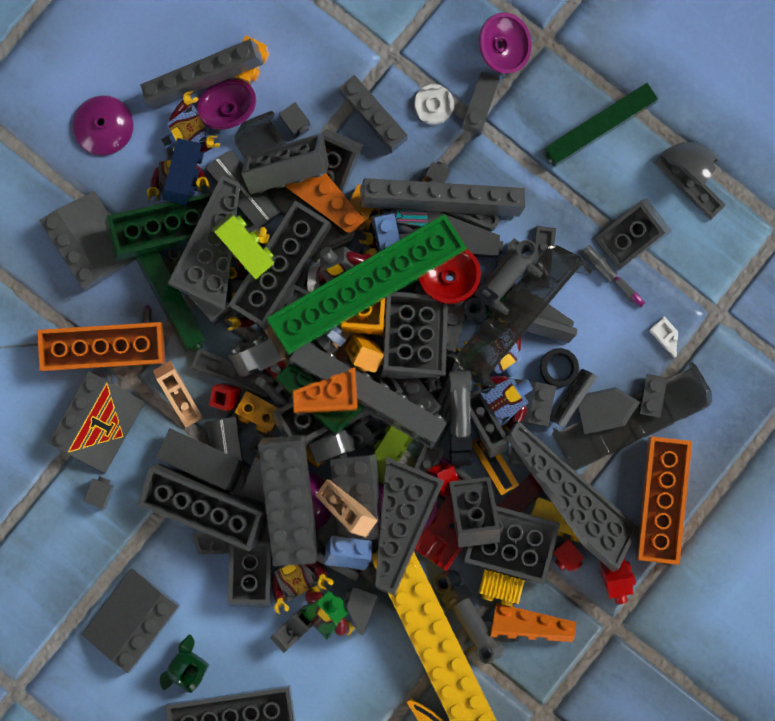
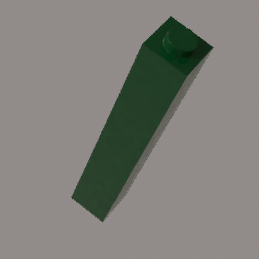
M645 83L546 146L544 149L545 154H543L545 160L549 165L558 166L656 104L658 101L657 96L649 84Z
M156 251L135 256L185 353L190 350L193 353L201 349L206 339L180 291L168 285L171 274L160 253Z

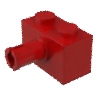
M624 558L619 569L613 572L599 560L601 577L609 599L615 598V603L619 605L627 603V595L634 594L633 586L636 585L635 575L632 573L630 562Z

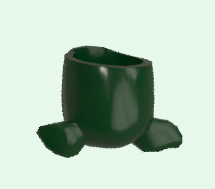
M188 634L180 643L179 653L172 659L167 671L161 674L160 685L163 690L169 688L174 682L185 691L193 693L200 685L210 664L192 652L195 645L192 635Z

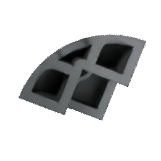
M694 142L678 143L669 147L661 154L671 166L680 167L698 185L706 183L716 169L714 163L719 160L718 155L710 148Z

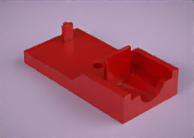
M451 495L447 496L439 507L433 521L425 528L415 548L418 553L446 572L463 548L458 547L455 528L451 529L449 527L450 523H454Z

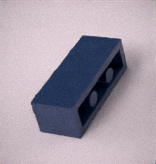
M177 138L164 187L163 200L187 205L188 199H193L195 186H192L193 181L198 180L200 169L196 168L198 164H202L204 152H201L202 143Z

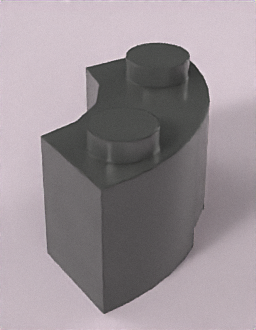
M260 336L254 339L252 344L244 346L240 344L231 349L232 353L228 354V357L240 377L250 375L258 369L261 371L282 360L271 338Z

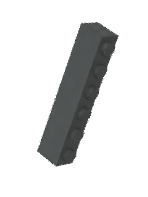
M248 39L142 83L140 86L145 102L156 109L183 98L186 92L193 91L195 93L261 66L264 62L258 45L251 39Z

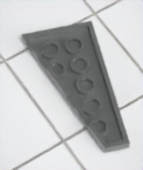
M221 175L168 285L225 311L232 252L212 228L229 213L236 217L240 183Z
M389 457L386 458L375 588L395 596L444 481Z

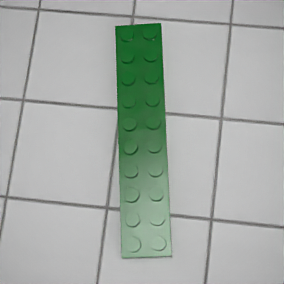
M444 214L266 318L267 322L289 355L466 251L467 247Z

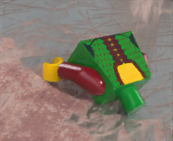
M317 585L307 590L305 600L308 604L300 612L326 640L334 632L339 636L346 634L349 636L356 627L345 619L348 615V610L343 606V600L340 597H335L330 591L322 594Z

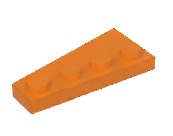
M326 173L320 177L313 176L299 183L292 182L285 185L287 189L350 235L366 223Z
M496 603L490 637L507 635V638L516 639V636H527L531 640L545 637L548 641L573 642L576 622Z

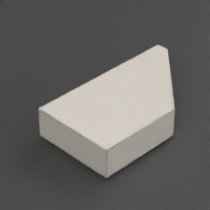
M663 317L649 331L674 359L677 356L678 331L666 317Z

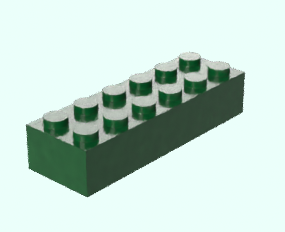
M213 192L193 196V199H188L187 205L166 202L108 215L105 225L115 261L187 245Z

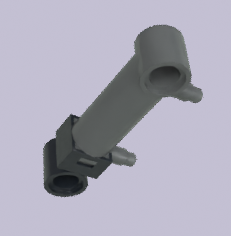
M521 241L517 245L515 253L487 284L484 285L482 283L473 293L474 298L466 301L464 311L470 323L474 325L483 323L487 318L486 310L492 313L496 309L500 313L507 315L509 309L500 302L503 295L526 270L538 278L543 275L539 268L534 266L539 260L536 244L533 241ZM527 251L532 252L530 255H523ZM474 309H479L478 313H471Z
M452 371L449 372L450 465L454 467L472 466L471 372Z
M448 570L437 575L434 579V587L440 594H446L441 597L443 601L440 605L442 610L453 609L474 644L464 652L465 657L476 653L477 659L483 664H489L501 658L504 653V647L499 640L490 637L489 629L470 600V597L473 595L466 584L461 585L462 579L460 574L455 570Z

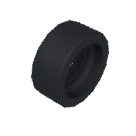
M563 348L552 349L541 360L540 374L549 385L565 387L578 376L579 363L571 351ZM563 356L569 360L571 372L568 377L557 380L550 376L547 366L551 358Z

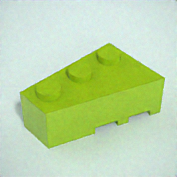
M229 213L212 230L248 272L257 279L274 264L272 261L274 256L267 247L264 249L260 247L258 242L261 240L253 231L248 233L244 228L247 224L239 215L235 217L232 213Z
M389 424L384 430L387 433L383 440L379 438L373 448L376 450L374 454L377 456L379 482L382 484L385 481L386 458L389 457L399 462L413 440L412 437Z

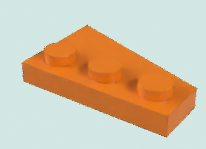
M355 367L344 373L336 374L323 381L315 382L293 391L294 413L357 410Z

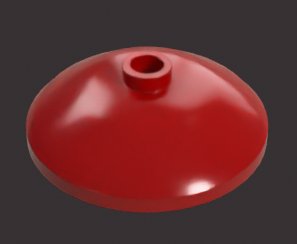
M466 249V251L420 277L419 281L425 293L432 299L445 304L459 303L468 299L476 291L481 277L480 265L473 253ZM451 276L453 280L447 281L446 277Z

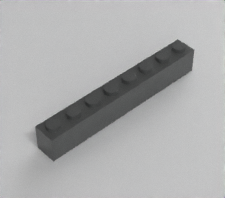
M364 178L360 187V207L519 217L526 207L525 188Z
M313 342L296 350L289 360V365L292 364L319 382L354 368L347 362L342 363L337 360L332 353L323 352L318 349L317 345ZM356 371L357 403L365 406L363 410L432 449L447 422L440 415L431 414L426 411L425 407L421 404L410 402L405 395L401 393L396 394L389 390L390 388L386 384L375 382L367 373Z

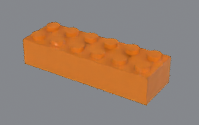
M161 322L37 330L40 371L166 364L164 327Z
M648 437L635 560L680 565L692 441Z

